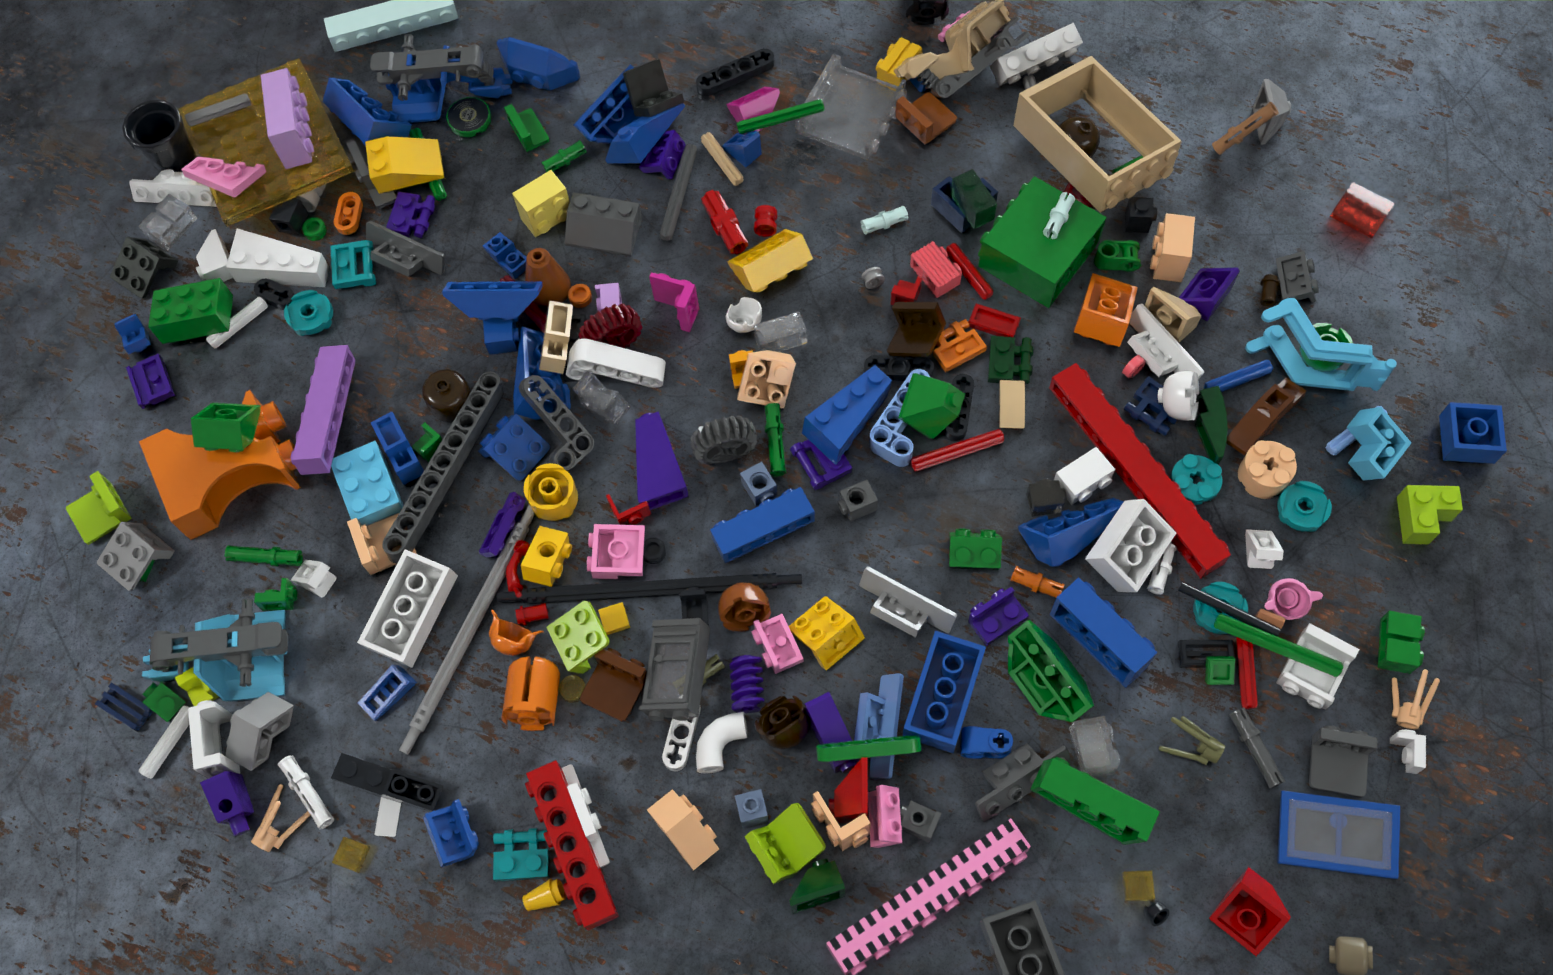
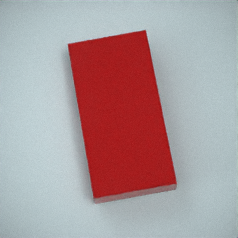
M976 303L968 323L970 328L995 336L1014 337L1021 317Z

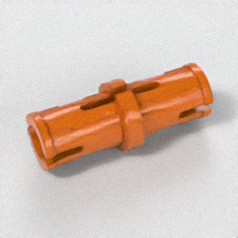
M1019 566L1015 567L1010 580L1032 588V592L1036 593L1039 591L1055 598L1062 593L1065 585L1043 577V574L1040 572L1035 574Z

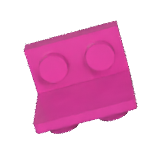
M651 273L649 279L654 300L677 308V320H679L681 330L690 332L699 312L695 284L688 280L670 278L663 273Z

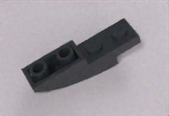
M341 753L331 776L332 780L358 788L360 791L427 811H434L443 789L441 784L393 768L389 769Z

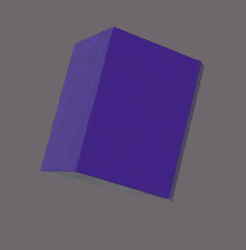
M1238 267L1201 268L1179 298L1194 306L1202 315L1201 318L1208 321L1232 289L1240 270Z

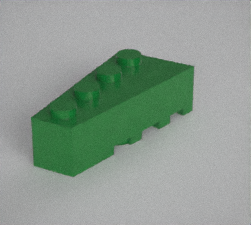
M1058 757L1043 761L1030 789L1123 845L1147 842L1160 811L1093 778L1091 775L1071 767L1067 761Z

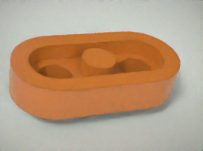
M355 192L344 193L338 200L334 225L337 231L343 235H350L359 227L363 202Z

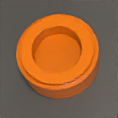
M576 284L569 289L568 298L574 307L583 308L591 303L592 293L587 285Z

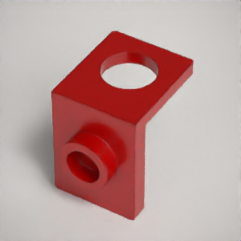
M609 494L606 495L609 506L619 525H637L643 518L651 515L647 501L619 514Z

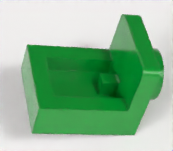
M162 681L158 685L153 682L142 694L146 697L142 703L166 722L186 703L184 699Z

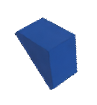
M758 131L744 134L736 133L722 145V148L746 168L762 154L760 134Z

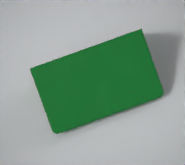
M512 104L504 107L507 119L526 152L550 141L549 136L532 108L517 113Z

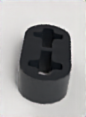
M267 278L257 281L254 285V292L257 297L263 298L267 304L280 310H284L286 305L289 306L292 302L291 298L295 295L289 287ZM269 288H270V290L272 291V293H270V292H268V291L262 292L264 289H265V290H268ZM279 296H281V297H283V298L289 297V299H288V300L283 299V300L281 301V299L279 298Z

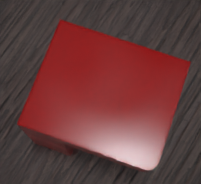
M917 276L915 284L899 280L898 284L894 285L892 289L890 305H894L895 302H916L922 288L923 277Z

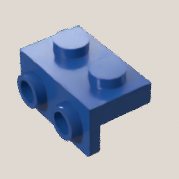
M459 799L454 800L451 806L424 815L423 819L441 867L471 858L474 855L479 844L478 837L475 831H471L468 823L469 814L467 808L461 805Z

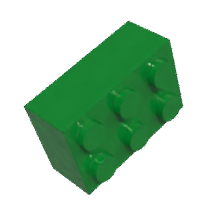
M221 278L155 290L153 292L148 328L162 344L228 332L230 329L233 294Z

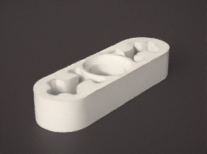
M699 715L698 717H688V720H692V723L687 720L679 721L672 718L662 754V759L667 769L680 771L686 766ZM686 726L689 729V734L685 739H677L674 736V731L677 727ZM672 742L680 746L678 754L682 758L681 761L677 760L675 764H672L668 758L669 755L673 756L676 747L671 745Z

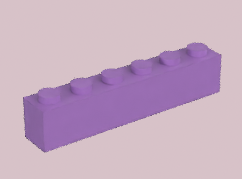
M348 345L320 347L318 357L315 358V369L310 377L309 393L305 397V409L301 413V424L299 431L296 433L295 448L291 452V462L296 466L301 475L330 473L356 361Z

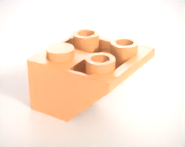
M770 350L748 353L737 400L761 405L777 403L780 405V408L784 409L796 365L791 354Z

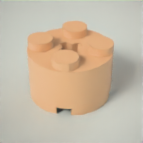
M1258 441L1248 450L1238 468V479L1246 487L1245 490L1250 495L1261 499L1273 498L1281 494L1295 476L1297 470L1295 453L1291 448L1278 442Z

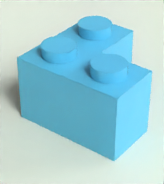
M1382 407L1360 410L1346 427L1361 444V447L1348 463L1363 481L1385 478L1411 444V441Z

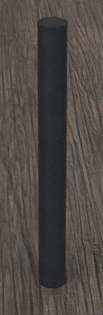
M1183 581L1178 589L1179 592L1250 626L1278 636L1280 633V628Z

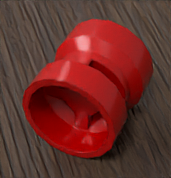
M761 205L755 209V219L757 221L754 223V232L758 236L770 237L776 234L777 224L775 221L777 220L778 212L775 207Z

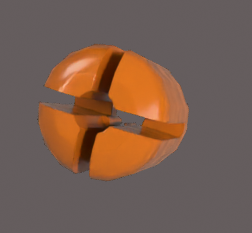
M528 656L519 658L511 663L508 669L502 711V721L506 725L509 720L520 724V730L542 731L544 730V725L550 723L554 726L560 672L554 662L535 656L533 665H531V658Z

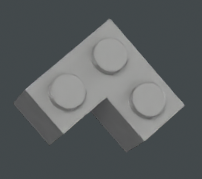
M267 692L261 697L254 699L241 710H237L230 720L231 729L226 741L227 749L225 756L250 771L269 758L273 737L290 726L294 705Z

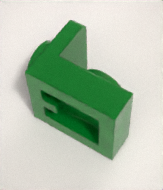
M282 578L281 591L269 589L265 590L264 593H255L254 603L262 611L293 610L294 601L297 600V588L288 578Z

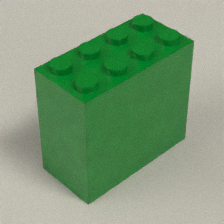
M1034 176L1029 183L1025 182L1022 185L1019 196L1016 199L1012 198L1006 207V212L1003 216L999 215L996 218L991 231H986L981 237L980 244L982 245L978 252V267L1045 307L1050 308L1099 244L1107 217L1075 199L1068 212L1069 218L1062 225L1057 238L1051 239L1053 232L1047 238L1043 234V230L1050 219L1051 210L1056 207L1063 192Z

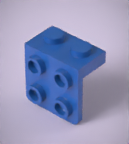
M513 414L507 417L505 415L496 424L498 429L493 435L488 433L481 440L480 444L482 447L478 452L484 458L490 456L515 480L520 481L549 451L550 445L520 416Z

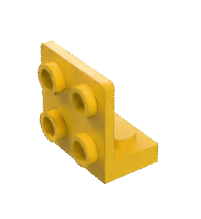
M827 596L819 600L788 626L791 633L812 650L818 663L826 671L865 639L855 618Z

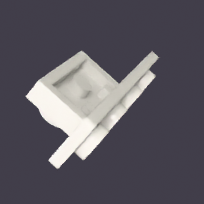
M168 169L161 171L153 180L132 179L129 182L135 202L219 207L221 205L218 190L185 177L183 172H174Z
M1143 304L1137 305L1131 314L1129 323L1139 334L1133 335L1127 342L1134 349V352L1146 360L1150 370L1158 377L1172 371L1174 373L1195 371L1199 380L1204 374V370Z
M567 765L562 770L568 783L569 794L585 836L590 841L599 866L602 868L609 865L610 861L598 829L602 828L596 812L591 814L588 804L592 803L587 788H581L573 765ZM553 789V792L556 797L557 791ZM562 814L564 821H566V815ZM571 839V840H572V843H573V845H574V848H575V846H576V840H575V839ZM581 864L583 872L585 873L586 867L585 865Z

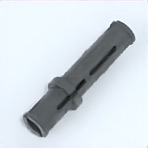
M1245 707L1229 714L1241 735L1239 739L1242 743L1245 742L1269 789L1284 783L1285 779L1259 735L1261 734L1259 728H1255Z

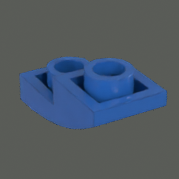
M501 232L483 245L485 251L514 279L526 271L527 257L517 250L514 243Z

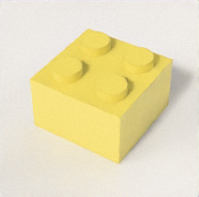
M552 170L512 193L521 220L535 238L548 232L550 228L560 222L566 221L570 200L566 187Z

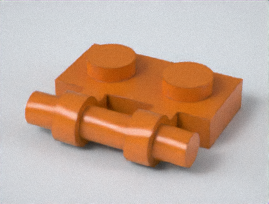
M966 319L949 324V327L942 331L936 343L938 348L933 350V356L945 373L987 350L986 344L975 329L968 332L964 331L970 327ZM952 336L957 337L949 342L946 341V339Z

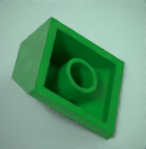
M913 373L898 418L929 439H934L959 416L965 393L950 383Z

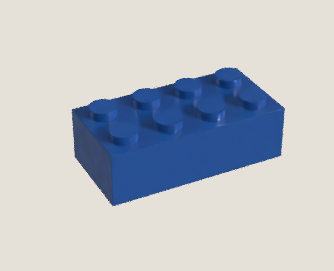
M1078 577L1056 597L1050 616L1125 688L1148 668L1157 654L1152 642L1145 637L1142 638L1135 631L1130 621L1125 618L1122 619L1115 612V608L1110 602L1102 600L1090 583L1083 582Z
M935 631L902 736L917 735L920 736L921 743L954 753L984 656L985 646Z

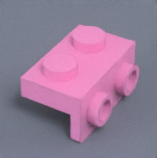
M783 614L762 623L759 620L753 621L755 630L751 631L756 644H762L765 653H762V657L767 668L772 667L775 674L804 662V658Z
M878 785L875 791L868 792L870 844L874 848L902 843L899 788Z

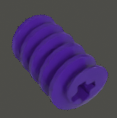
M751 655L737 656L730 663V670L733 671L730 674V679L733 681L731 683V690L734 691L731 694V699L734 701L731 706L734 712H759L761 708L757 707V705L765 702L764 698L757 697V694L764 692V688L756 687V684L763 682L762 677L756 676V674L763 672V668L755 666V664L762 662L761 657Z

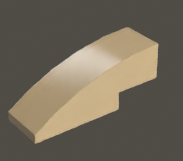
M549 301L539 370L564 373L573 305Z

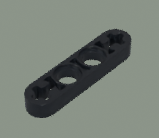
M763 48L701 74L696 79L698 93L702 96H710L769 71L775 64L774 53L770 49ZM743 65L751 67L748 71H742L739 68ZM728 73L731 75V78L725 80L721 79L720 76Z

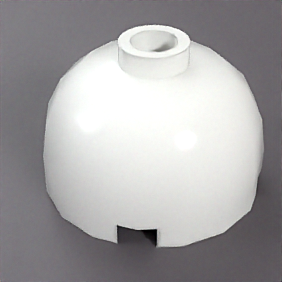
M1182 371L1174 373L1165 380L1163 388H1159L1158 402L1163 403L1164 410L1170 417L1184 421L1196 419L1199 402H1196V394H1199L1197 372Z

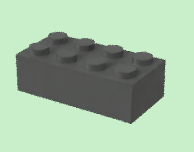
M1036 900L983 918L979 923L998 975H1065Z

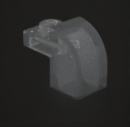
M586 371L572 388L582 400L581 404L590 413L611 424L617 425L631 407L618 391L605 388L593 372Z

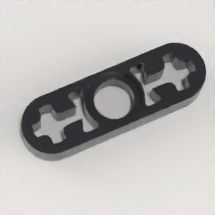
M873 355L864 362V373L873 364H876L892 381H905L910 374V365H913V370L920 369L922 365L925 366L926 372H928L930 377L933 376L934 363L928 357ZM885 364H888V372H885ZM895 364H902L906 369L902 373H896L892 367Z
M964 373L956 375L952 381V385L959 390L961 382L966 383L963 400L966 410L959 412V416L956 418L960 420L958 433L953 432L955 420L945 428V435L951 441H960L967 433L974 380L970 375Z

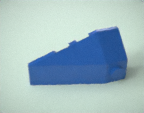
M1111 498L1085 505L1083 511H1070L1069 509L1061 511L1062 516L1048 519L1047 515L1041 516L1019 525L1018 530L1037 560L1052 567L1060 566L1064 561L1075 557L1104 532L1124 501Z

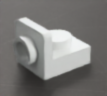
M1399 730L1390 737V744L1406 746L1402 751V762L1406 764V773L1418 774L1426 768V736L1417 735L1413 730Z

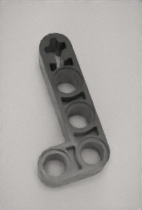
M532 375L523 379L519 384L520 394L562 442L550 454L549 463L560 465L557 458L560 453H564L567 457V463L562 467L565 470L573 468L591 452L594 447V439L540 376ZM535 383V391L530 392L528 390L530 388V384ZM539 394H545V396H542L538 400H536V398L539 397ZM546 399L553 403L554 408L551 413L545 411L543 407ZM562 418L569 422V429L566 432L560 428ZM578 437L583 438L585 441L583 450H579L576 446Z

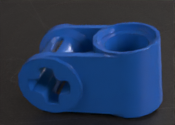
M967 726L961 729L962 757L971 759H1003L1011 753L1013 737L1005 729ZM997 740H1002L1003 748H998Z

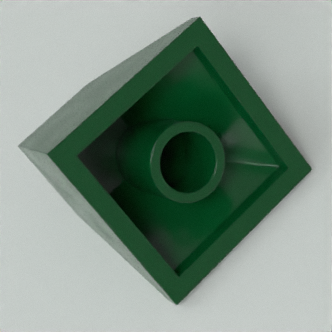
M822 859L812 863L813 867L807 870L789 900L792 914L845 897V886L835 860L829 862L828 859Z

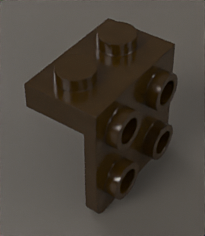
M895 302L892 310L899 327L887 348L888 355L930 356L946 325L938 302Z

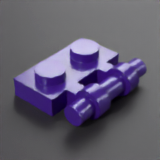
M398 192L386 228L406 237H410L411 231L415 230L414 236L422 238L424 232L428 230L429 217L435 210V197L427 195L426 200L422 202L420 195ZM421 213L420 217L416 219L417 214Z

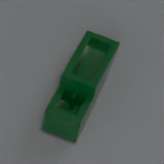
M1218 385L1199 391L1196 402H1199L1198 411L1200 415L1195 423V427L1208 458L1219 465L1224 456L1228 426L1225 403Z

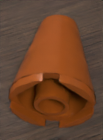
M535 248L528 253L525 281H542L543 284L539 295L533 301L537 306L544 305L547 308L549 301L562 303L567 299L568 291L571 287L568 274L547 250Z

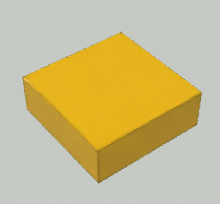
M623 602L598 610L607 635L631 628Z

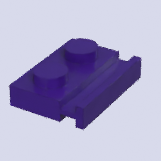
M159 354L139 361L133 367H126L138 405L142 409H145L146 405H154L175 396L163 358Z

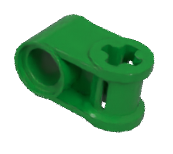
M1104 240L1098 246L1094 256V264L1100 270H1123L1127 272L1138 270L1141 267V261L1138 259L1140 244L1133 240Z

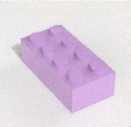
M287 68L262 74L261 82L267 134L285 169L311 163V152H314V148L309 138L312 136V133L307 121H310L309 114L305 106H308L304 93H300L298 90L299 84L296 77L291 76Z

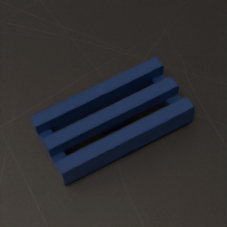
M111 682L108 686L110 688L108 692L104 691L101 695L103 698L101 701L97 700L95 705L138 732L153 711L140 700ZM116 692L145 710V712L141 715L113 697ZM111 701L139 720L136 724L107 706V703Z

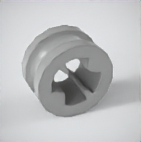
M880 267L869 268L861 276L868 289H874L885 281Z

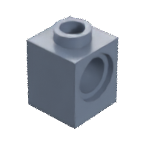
M762 462L740 473L741 483L755 506H758L767 499L773 500L777 495V485ZM758 483H763L766 485L762 489H757L754 487Z
M761 789L735 795L743 829L769 822Z

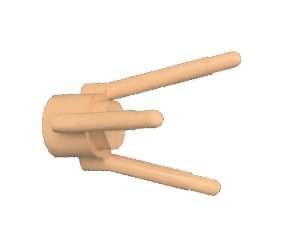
M1426 669L1422 671L1413 703L1404 702L1401 707L1399 704L1397 678H1392V717L1397 718L1396 723L1401 727L1419 729V726L1423 723L1424 715L1440 682L1439 678L1434 679L1420 708L1419 704L1428 675V670Z
M282 784L278 785L260 827L251 840V843L267 852H270L273 846L279 849L282 843L311 815L307 811L280 837L277 836L280 831L270 825L281 805L278 799L283 789Z

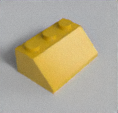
M784 229L727 262L747 290L758 293L767 289L768 284L771 282L785 279L788 276L787 273L794 269L800 270L806 267L807 262L812 260L813 257L801 233Z

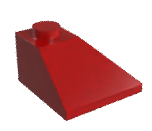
M862 757L834 790V799H829V810L834 815L837 823H849L864 813L866 816L868 815V757Z
M1249 867L1232 885L1209 917L1213 923L1256 957L1291 918L1274 887Z

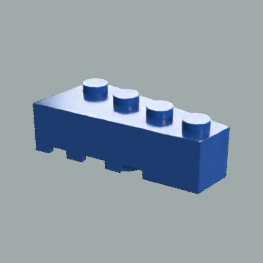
M874 365L808 414L804 419L802 434L836 465L843 453L852 445L855 437L861 433L865 424L873 417L888 397L892 380Z

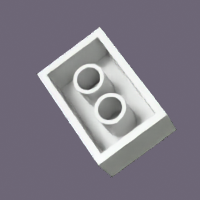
M1145 499L1126 500L1085 559L1117 592H1138L1176 535V532Z

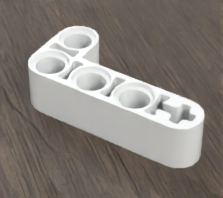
M578 339L569 351L566 375L574 380H584L590 373H595L646 387L658 388L663 386L666 362L656 356L590 339Z

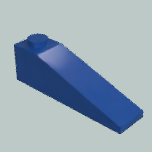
M684 103L652 117H641L621 128L609 147L605 159L607 164L641 163L685 107Z
M522 327L520 330L513 394L514 414L535 420L541 419L519 392L520 382L532 375L540 376L570 410V390L567 384H563L560 378L561 374L539 370L544 333ZM531 383L528 390L530 392L535 391L536 384ZM539 394V397H537L536 400H538L542 396H545V394ZM547 399L544 401L543 407L545 411L551 413L554 408L553 403Z

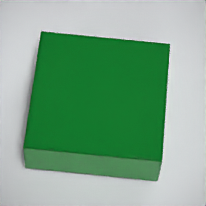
M1206 656L1205 682L1207 685H1234L1235 658L1233 656Z

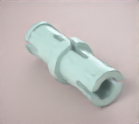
M1067 192L1061 193L1056 207L1051 210L1050 219L1043 230V234L1047 238L1053 232L1051 239H1056L1062 225L1067 222L1069 218L1068 212L1075 201V197L1069 193L1066 200Z
M905 206L887 212L881 211L879 215L861 220L862 231L866 235L878 229H888L895 223L908 220V212Z

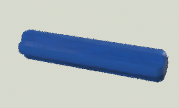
M1263 360L1205 383L1204 389L1219 385L1221 392L1270 374L1273 370V365L1269 360Z

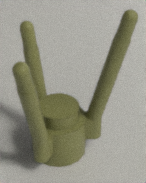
M1185 716L1181 717V721L1175 717L1171 718V721L1178 725V727L1200 741L1196 749L1200 755L1164 746L1159 747L1160 751L1192 759L1204 765H1207L1208 761L1214 764L1218 762L1225 749L1224 744L1207 734Z

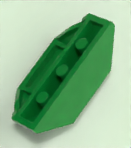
M1030 620L1024 622L1008 636V673L1040 716L1074 722L1094 707L1087 683L1054 639Z

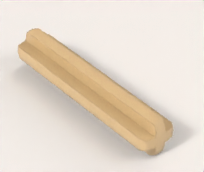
M710 132L702 135L701 142L732 184L735 186L741 184L744 181L743 175Z

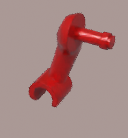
M518 540L515 543L514 553L506 567L508 592L514 591L518 598L522 596L520 591H522L523 586L520 583L517 568L522 556L526 555L530 544L524 540Z

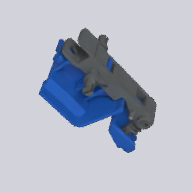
M408 34V36H404V44L401 46L402 52L374 53L371 57L370 68L372 72L377 73V82L380 85L386 84L387 90L391 91L393 95L392 109L393 112L399 115L398 120L400 122L407 121L412 123L438 120L441 115L445 87L450 81L469 83L468 91L476 96L499 98L503 95L512 94L510 85H506L512 84L513 79L511 75L504 74L501 67L491 68V65H488V61L484 62L483 51L480 46L475 44L469 47L459 46L458 48H450V46L444 45L443 49L416 51L413 46L414 37ZM388 72V77H384V73Z

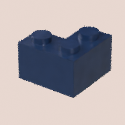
M948 176L932 188L931 205L955 228L963 233L996 208L998 191L984 178H981L964 190L954 179Z

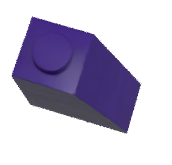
M829 692L805 703V709L810 718V727L819 744L852 741ZM859 759L829 761L835 773L839 771L846 773L854 768Z

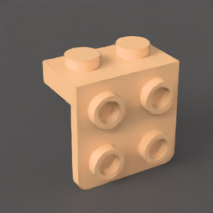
M819 792L813 793L812 812L819 823L825 822L826 834L834 847L839 845L840 849L844 851L852 845L854 848H857L868 840L870 821L865 813L840 828Z

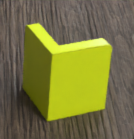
M194 667L175 677L178 686L187 691L193 706H198L197 704L201 701H213L219 698L216 693L193 673Z

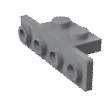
M870 567L865 568L859 586L879 597L872 606L871 614L915 638L926 622L947 634L950 633L957 618L955 612Z

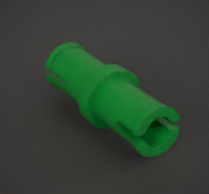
M578 140V142L564 150L562 148L559 149L557 154L541 163L546 172L550 170L554 172L564 165L569 166L571 161L586 154L587 151L584 149L583 143Z

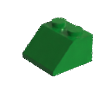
M211 403L191 418L194 447H202L207 451L228 449L230 452L243 451L254 440L261 411L260 405Z

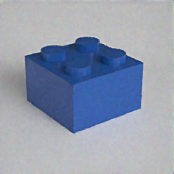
M1450 402L1439 415L1443 460L1495 464L1507 451L1501 405Z

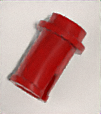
M546 603L525 608L522 605L520 609H515L518 624H523L524 626L528 622L549 619Z

